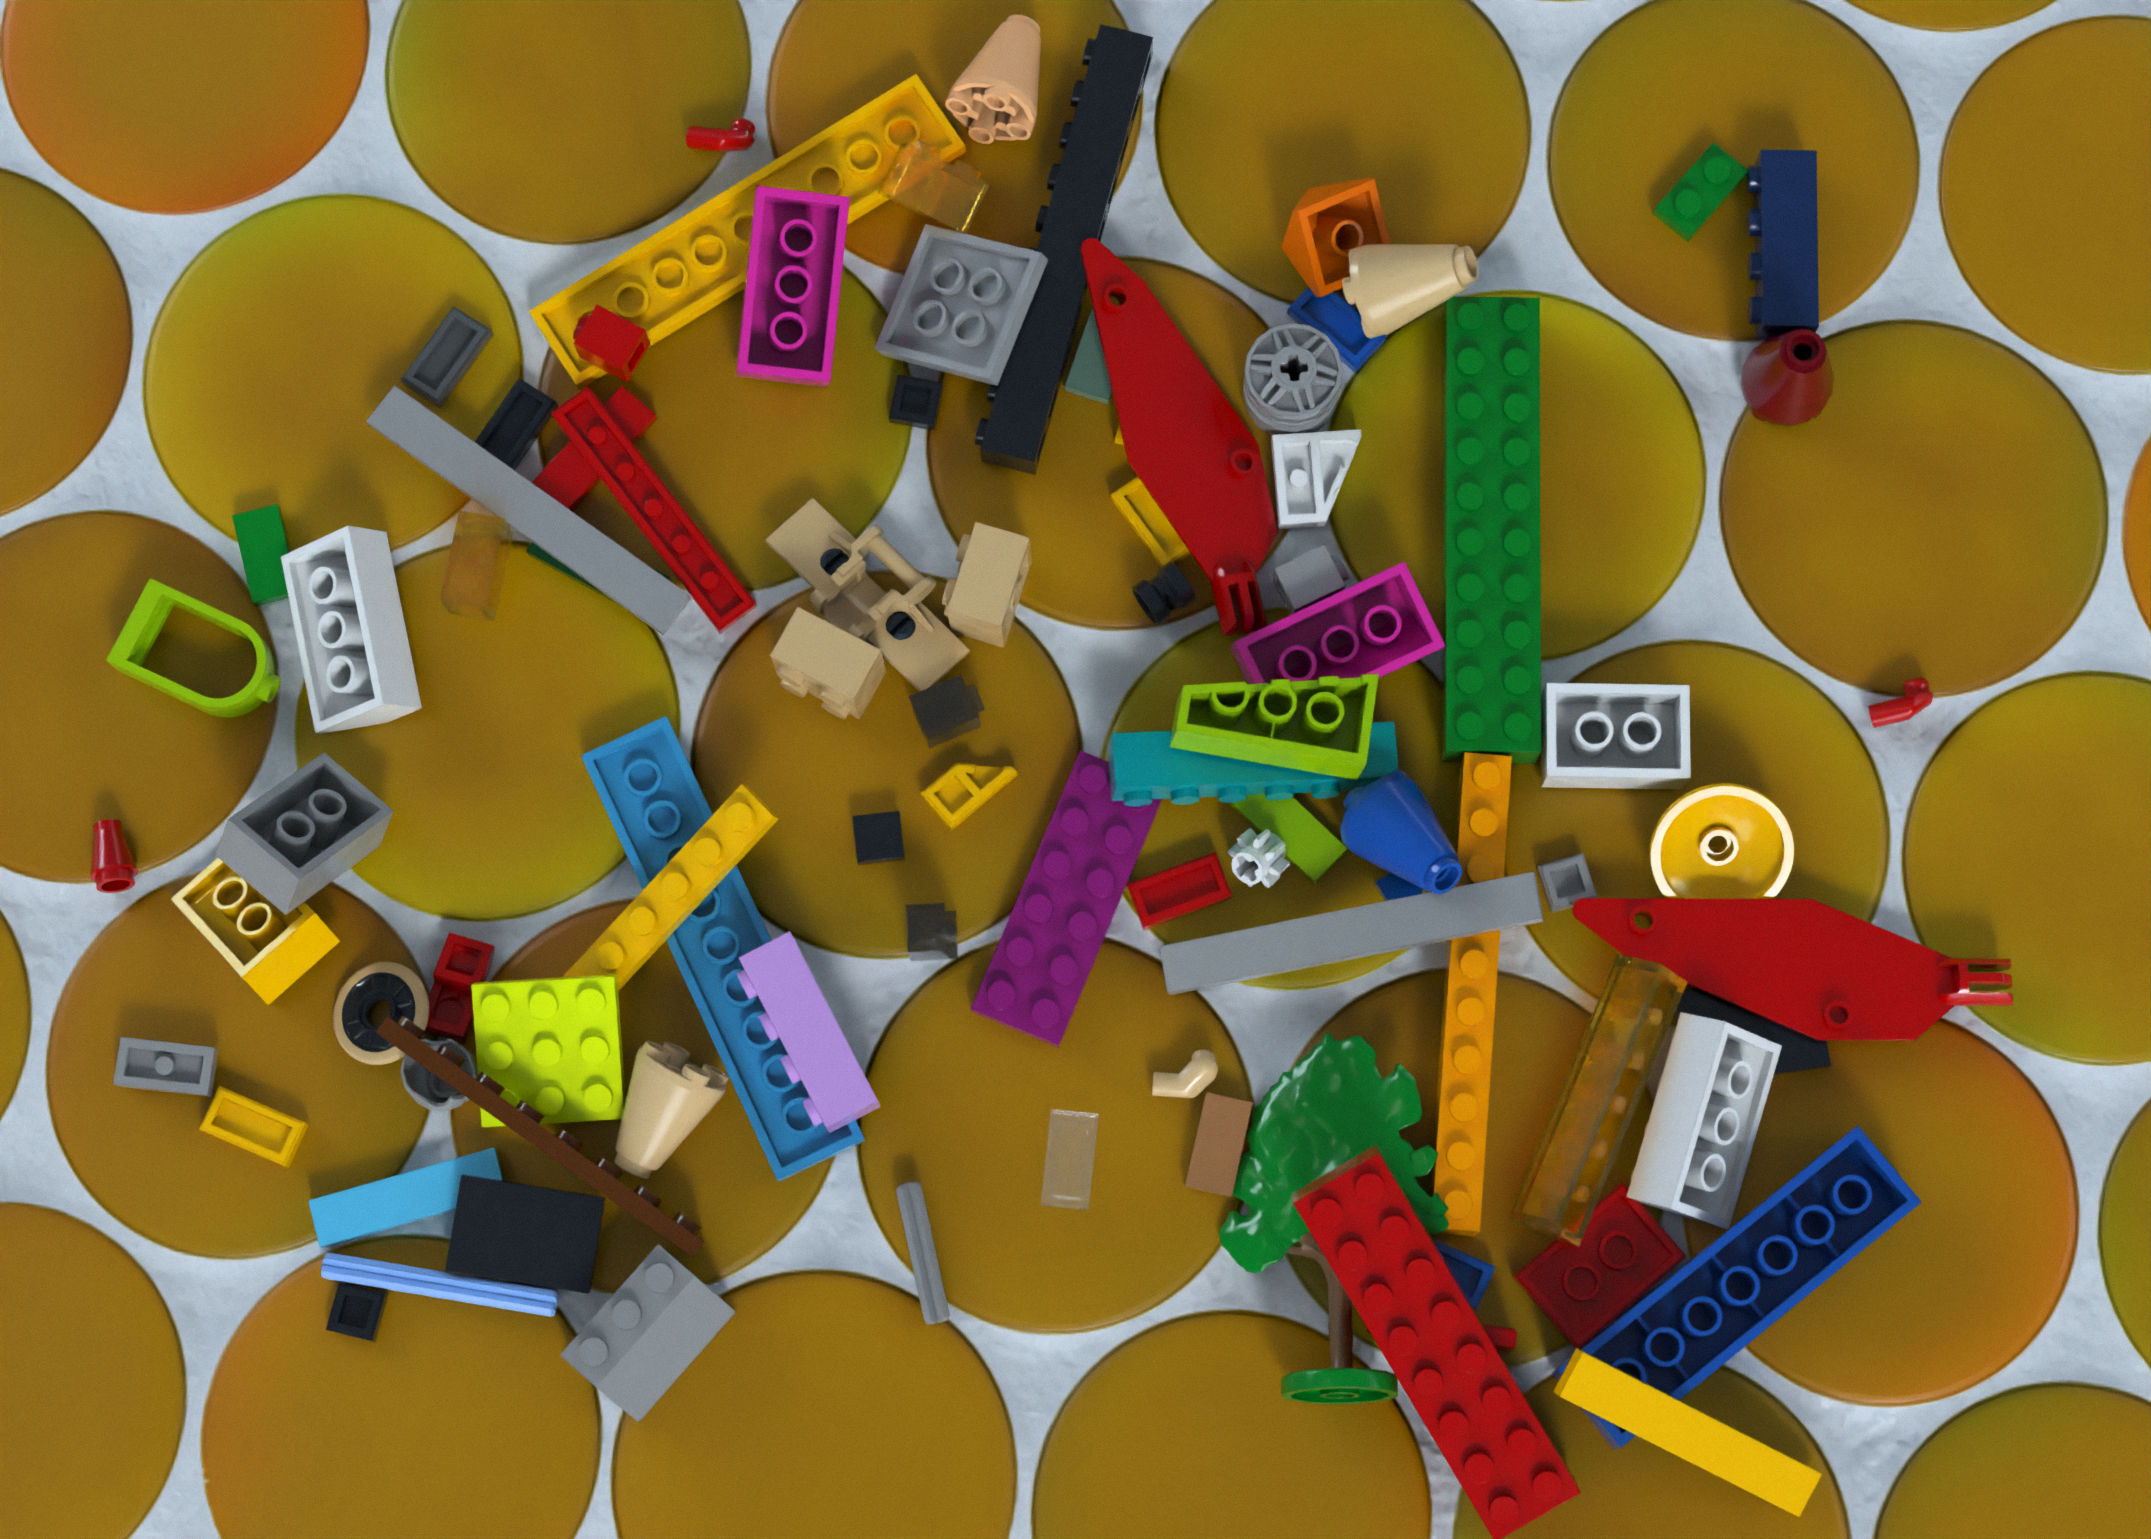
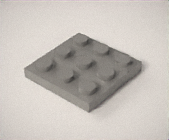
M925 224L874 349L885 357L998 386L1048 259L1038 251Z

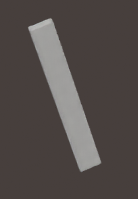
M395 385L367 419L366 422L371 428L661 635L666 633L691 600L690 595Z
M1534 872L1454 887L1443 894L1429 892L1160 946L1167 993L1174 995L1544 922L1536 875Z

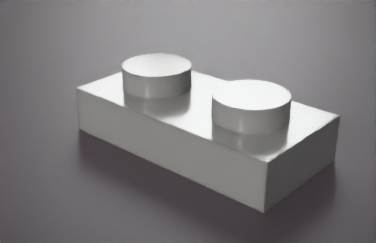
M121 1037L113 1084L118 1087L212 1097L219 1050L215 1047Z

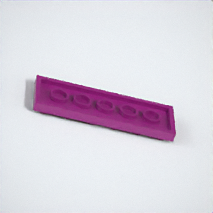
M1080 750L973 1002L971 1012L1058 1048L1060 1047L1163 799H1152L1151 804L1139 807L1126 806L1124 801H1111L1109 762Z

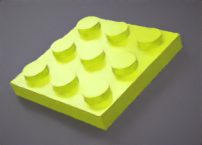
M617 974L475 982L471 985L478 1075L483 1072L505 1089L500 1095L501 1098L516 1107L520 1100L524 1101L544 1116L539 1124L622 1119L626 1092ZM480 1107L482 1127L506 1126Z

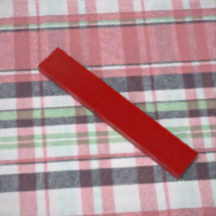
M589 386L551 412L552 418L719 634L757 607L750 594Z

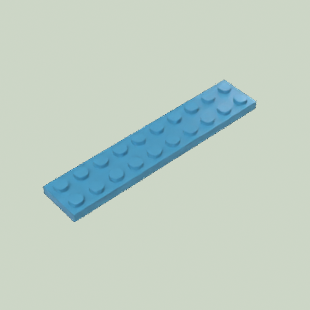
M667 716L581 755L642 889L656 877L713 815ZM736 865L666 941L775 1177L780 1182L866 1140L856 1120L831 1133L828 1132L824 1123L817 1126L813 1125L802 1103V1100L810 1097L802 1080L792 1084L780 1058L788 1054L781 1039L778 1038L772 1042L770 1041L758 1018L759 1015L766 1012L758 996L749 1000L736 975L744 970L739 957L772 941Z

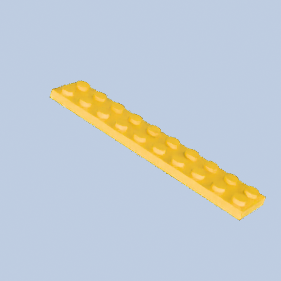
M915 74L529 311L530 316L578 390H581L608 373L581 359L573 344L575 341L573 333L579 320L585 314L590 316L596 304L645 329L650 346L745 289L754 196L757 186L850 197L848 225L966 152L965 144L918 75Z

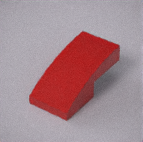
M449 932L433 972L434 984L428 997L429 1018L425 1032L465 1044L474 1020L471 985L475 982H486L495 951L494 945Z

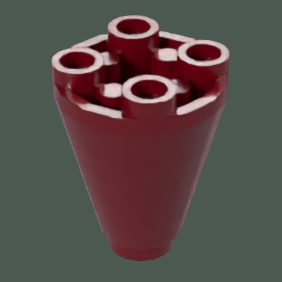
M1798 329L1766 339L1751 351L1742 367L1740 385L1745 401L1750 406L1751 413L1755 418L1761 421H1769L1772 424L1793 426L1808 422L1821 414L1832 395L1834 375L1824 341L1811 330Z

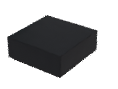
M897 375L889 415L890 423L935 430L944 388L943 382Z
M899 811L852 816L858 865L905 860Z
M339 1283L326 1330L376 1342L388 1295Z

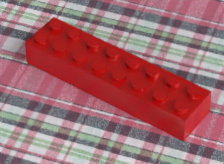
M1374 1145L1292 1193L1295 1208L1492 1538L1502 1539L1580 1494L1581 1492L1575 1477L1378 1146Z

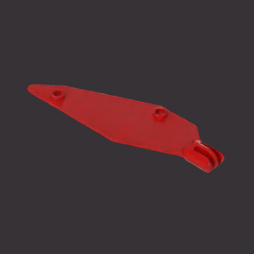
M1088 238L1081 244L1080 252L1127 461L1210 580L1222 637L1232 636L1234 632L1236 634L1250 633L1251 630L1256 632L1268 626L1256 573L1278 534L1259 445L1146 283L1099 240ZM1109 296L1117 298L1120 305L1113 304Z
M1581 898L1572 907V914L1576 920L1624 957L1817 1041H1915L1954 1006H2013V994L1969 992L1999 991L2011 988L2013 984L2012 975L1969 973L2005 971L2011 968V959L1951 958L1814 899ZM1638 915L1646 917L1649 921V928L1641 929L1637 927L1634 917Z

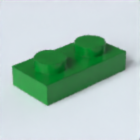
M1713 142L1655 207L1653 215L1685 241L1689 242L1746 178L1748 170Z

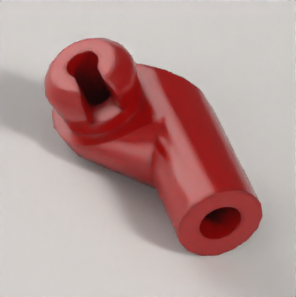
M743 118L733 120L731 130L690 126L686 133V144L690 149L714 152L745 151L755 141L753 135L756 128L753 122Z
M1923 677L1907 680L1903 684V689L1906 693L1905 697L1869 705V714L1873 727L1877 728L1909 720L1931 705L1933 692H1929L1928 681Z

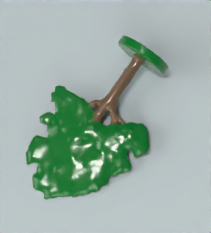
M1325 1034L1322 1041L1316 1044L1307 1056L1300 1059L1290 1072L1282 1073L1278 1082L1272 1085L1263 1096L1261 1104L1254 1107L1251 1117L1252 1124L1246 1133V1140L1250 1146V1151L1242 1154L1232 1194L1249 1206L1250 1214L1242 1216L1236 1211H1230L1226 1221L1219 1229L1221 1245L1229 1252L1237 1264L1247 1272L1261 1273L1267 1266L1283 1259L1285 1254L1315 1259L1322 1266L1328 1283L1330 1368L1297 1371L1281 1378V1396L1283 1399L1292 1402L1360 1404L1385 1401L1398 1397V1381L1395 1374L1383 1370L1353 1368L1352 1302L1295 1208L1292 1193L1377 1145L1429 1234L1434 1236L1445 1231L1449 1225L1444 1215L1449 1208L1440 1199L1439 1194L1436 1193L1430 1197L1418 1185L1415 1179L1418 1176L1428 1175L1434 1166L1438 1153L1430 1145L1414 1151L1409 1142L1400 1139L1399 1130L1419 1122L1423 1114L1420 1094L1416 1088V1079L1406 1068L1402 1067V1063L1396 1064L1394 1072L1382 1079L1375 1066L1377 1054L1374 1048L1361 1036H1352L1338 1041L1333 1039L1332 1034ZM1299 1241L1302 1247L1294 1246V1244Z

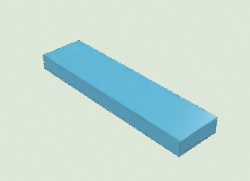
M490 1148L309 1200L319 1246L326 1248L455 1211L461 1175L465 1174L505 1181L497 1149Z

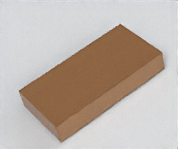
M1206 1092L1185 1187L1232 1198L1253 1102Z

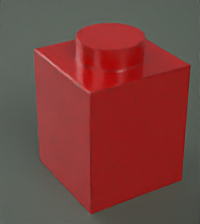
M597 304L590 316L585 314L579 320L573 333V339L575 340L573 344L581 359L627 383L650 346L645 329Z

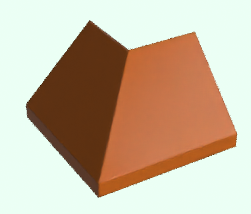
M1364 178L1308 188L1293 209L1281 248L1316 297H1323L1343 288V278L1350 276L1348 257L1350 249L1367 244H1391L1375 178Z

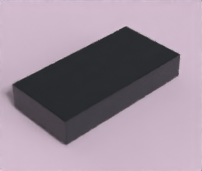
M518 378L475 440V443L515 471L551 419V412L557 409L559 405L557 401Z

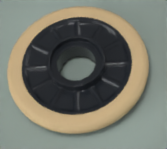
M376 962L364 966L349 977L336 998L333 1011V1025L336 1037L342 1048L351 1057L360 1062L371 1065L388 1064L399 1060L405 1054L376 1033L380 1025L376 1026L373 1023L371 1013L377 1003L385 1000L389 1003V1018L397 1023L403 1015L425 1031L429 1018V1000L426 989L419 977L412 970L401 964Z

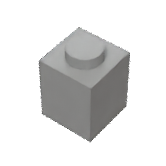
M1325 544L1274 568L1273 582L1290 615L1345 590L1346 585L1344 581L1349 579L1340 557L1337 554L1330 556Z

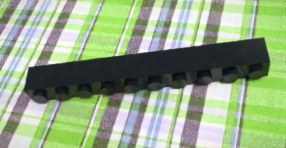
M1100 24L1097 38H1088L1082 65L1088 66L1084 81L1076 80L1071 98V106L1076 107L1073 123L1064 122L1059 148L1065 149L1061 164L1053 163L1051 167L1047 190H1051L1053 193L1049 206L1041 205L1038 213L1035 232L1041 233L1037 249L1029 247L1030 250L1041 252L1048 259V262L998 386L992 384L989 386L987 402L993 403L989 419H980L975 437V445L981 446L983 462L1036 475L1088 289L1080 247L1088 238H1095L1101 242L1153 56V37Z

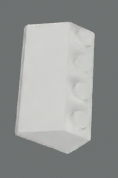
M346 526L281 556L315 733L324 734L388 723L421 709L422 706L387 532Z
M1680 1012L1676 1029L1672 1035L1665 1067L1658 1083V1090L1650 1118L1645 1127L1637 1162L1631 1174V1182L1626 1197L1670 1213L1728 1230L1782 1046L1728 1022ZM1751 1103L1743 1143L1734 1140L1740 1124L1737 1111L1734 1108L1718 1104Z

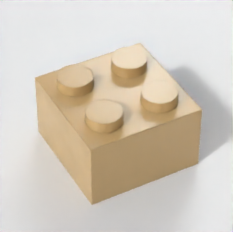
M975 522L972 534L964 533L958 547L956 561L960 562L958 567L959 574L957 579L950 577L946 584L942 598V604L946 605L944 616L949 618L952 633L1004 648L1032 563L1030 538Z
M800 607L796 608L770 654L776 675L782 679L780 685L802 698L808 692L823 700L822 708L842 719H846L847 715L850 714L860 720L887 672L880 649Z

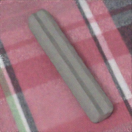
M919 1182L905 1183L897 1187L896 1193L923 1318L926 1324L929 1325L942 1323L949 1320L950 1314L922 1185Z

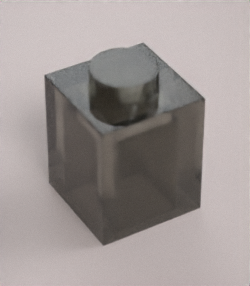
M961 674L909 696L911 708L929 749L981 727L978 713L985 710L976 686L973 684L966 687Z

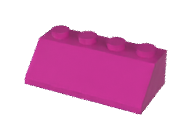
M1404 561L1235 641L1230 649L1247 684L1270 683L1271 680L1290 679L1291 682L1318 680L1319 677L1339 676V679L1361 677L1362 674L1379 673V678L1446 646Z

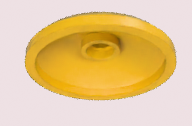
M1733 783L1706 785L1684 794L1663 813L1651 838L1650 865L1654 879L1666 898L1773 899L1784 886L1792 868L1794 858L1793 836L1781 810L1772 800L1759 791ZM1723 836L1724 841L1720 846L1711 847L1708 845L1712 837Z

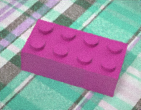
M757 186L753 205L736 377L821 387L829 385L850 197Z

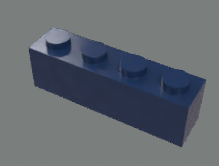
M1761 149L1755 165H1749L1747 173V193H1754V209H1749L1747 216L1748 237H1755V253H1749L1747 265L1748 280H1755V297L1750 296L1748 302V323L1756 324V340H1766L1798 329L1811 330L1816 333L1819 327L1817 151Z

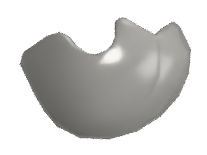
M452 1039L445 1041L421 1040L435 1051H437L441 1044L445 1045L465 1060L460 1067L463 1071L475 1079L478 1077L474 1056L462 1045L457 1044L456 1041ZM404 1054L400 1074L406 1091L417 1104L429 1110L445 1111L458 1108L463 1103L469 1101L466 1096Z

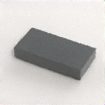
M453 306L401 378L402 383L441 408L492 338V331Z

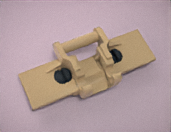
M812 498L766 539V543L814 589L809 597V601L830 624L880 649L883 657L924 695L970 652L921 603L933 590L936 581L930 576L924 577L882 537L884 531L878 525L872 526L858 539H855ZM869 550L910 589L905 595H901L893 588L886 594L865 572L866 562L864 560L867 558Z

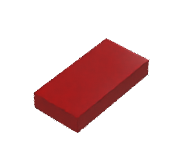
M1216 852L1127 884L1128 892L1143 930L1232 898Z

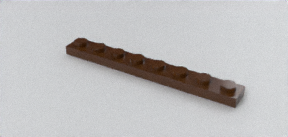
M402 1015L397 1023L386 1017L376 1031L378 1035L693 1258L701 1248L704 1241L697 1237L702 1229L680 1212L671 1219L657 1209L662 1202L659 1197L638 1184L634 1191L618 1181L623 1173L621 1170L601 1156L593 1163L581 1155L579 1150L584 1145L562 1128L553 1135L539 1125L544 1118L542 1114L522 1100L519 1101L516 1107L500 1097L505 1088L483 1072L476 1079L460 1068L465 1060L445 1045L441 1044L437 1051L421 1041L426 1032Z

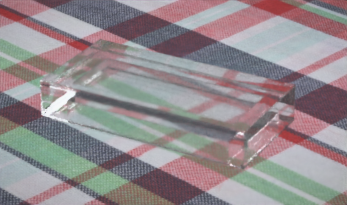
M1051 1109L1041 1206L1089 1211L1099 1114Z

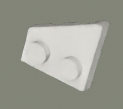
M1361 429L1272 435L1271 448L1279 529L1325 526L1362 436Z

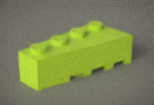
M1379 673L1362 674L1361 677L1341 679H1339V676L1319 677L1318 680L1290 682V679L1271 680L1270 683L1257 684L1228 682L1183 685L1176 702L1170 747L1358 780L1367 764Z

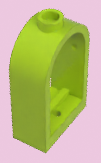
M151 578L147 582L106 659L118 672L217 717L232 718L242 716L256 709L264 701L270 703L275 698L281 685V678L276 676V664L271 649L250 625ZM173 606L253 643L257 656L255 673L247 686L240 692L225 698L206 697L141 667Z

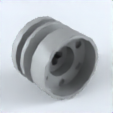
M1288 323L1272 327L1256 339L1247 354L1242 397L1247 414L1259 429L1270 435L1317 432L1327 425L1337 407L1343 370L1339 351L1328 336L1310 325ZM1287 369H1296L1299 380L1290 381Z

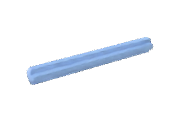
M326 1253L321 1266V1276L328 1280L549 1317L555 1315L559 1301L558 1293L550 1289L335 1253Z

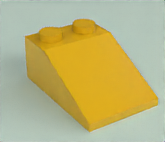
M219 858L215 859L170 899L267 1005L271 1004L340 942L305 902L285 915Z

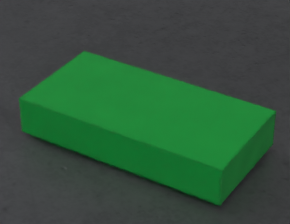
M278 504L232 515L252 603L255 606L289 598L281 556L291 551L281 508Z

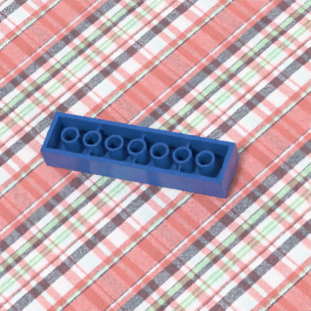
M1857 1126L1837 1140L1580 1350L1680 1400L1917 1207L1921 1200L1861 1128ZM1571 1357L1551 1372L1558 1381ZM1580 1407L1614 1450L1623 1447L1636 1436Z

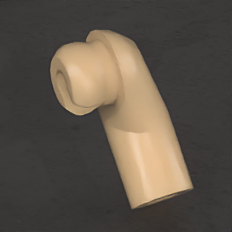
M1198 1050L1191 1055L1192 1061L1179 1074L1154 1072L1152 1096L1194 1098L1198 1096L1215 1080L1218 1072L1215 1055L1209 1050Z

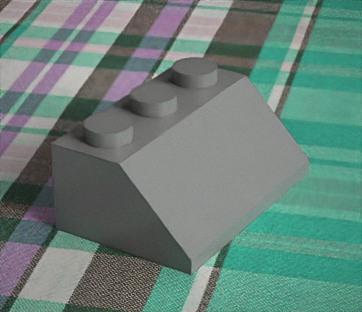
M658 1244L560 1356L637 1422H640L733 1317L736 1311L671 1253Z

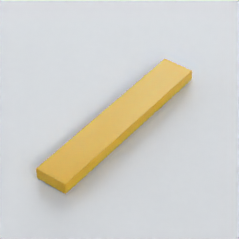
M1578 1348L1575 1349L1553 1391L1559 1397L1797 1517H1800L1822 1476L1816 1469Z

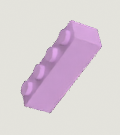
M789 931L739 957L744 970L736 975L749 1000L758 996L766 1012L759 1015L758 1018L770 1041L772 1042L778 1038L781 1039L788 1054L780 1058L792 1084L802 1080L810 1096L802 1100V1103L813 1125L817 1126L824 1123L828 1132L831 1133L881 1107L791 932Z

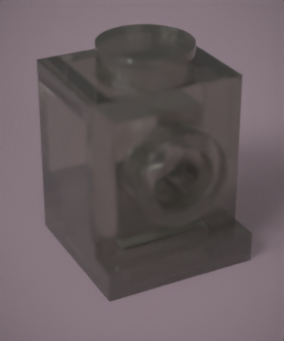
M944 903L906 905L907 945L910 960L958 959L956 911H946Z

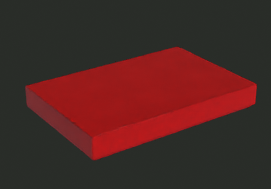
M1623 1182L1512 1276L1574 1350L1576 1348L1580 1349L1686 1257L1685 1253L1640 1202L1626 1197L1628 1188Z

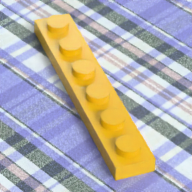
M741 784L563 977L617 974L619 991L778 821L779 817L748 786Z

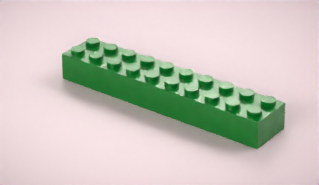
M1454 296L1445 301L1442 313V640L1446 647L1442 648L1441 762H1461L1464 752L1512 756V763L1536 764L1541 754L1540 298Z

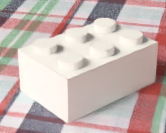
M1546 683L1541 694V787L1684 789L1691 778L1689 685Z

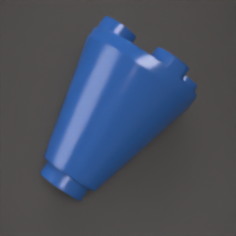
M1393 771L1388 776L1381 777L1366 787H1356L1347 794L1343 803L1347 811L1343 816L1340 828L1341 840L1356 856L1423 890L1432 891L1435 894L1446 893L1458 883L1462 875V866L1459 864L1458 856L1423 791L1404 771Z

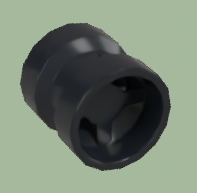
M1171 561L1160 567L1157 576L1150 581L1141 580L1131 587L1137 602L1149 619L1157 626L1169 619L1170 612L1178 606L1185 608L1196 600L1195 593L1190 584Z

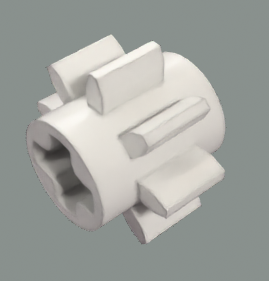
M1248 828L1237 838L1238 842L1228 850V854L1233 857L1232 872L1239 880L1248 884L1249 887L1262 881L1266 888L1271 887L1281 877L1280 874L1290 866V862L1284 859L1286 844L1276 834L1270 832L1269 829L1256 835L1251 828Z

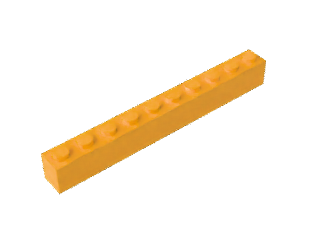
M1464 752L1459 767L1454 850L1458 856L1459 864L1462 866V875L1454 887L1504 878L1512 756ZM1500 930L1447 941L1433 1149L1438 1153V1156L1431 1169L1430 1197L1438 1193L1440 1199L1449 1208L1444 1214L1449 1225L1445 1231L1438 1234L1475 1237L1480 1232Z

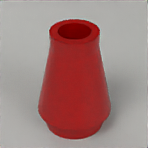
M107 819L93 825L94 842L90 879L96 882L97 890L104 893H117L132 888L135 885L134 877L138 874V869L123 833L122 822L115 819Z

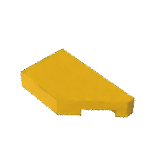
M955 763L921 792V796L952 831L1018 774L1011 766L991 767L977 766L969 763Z

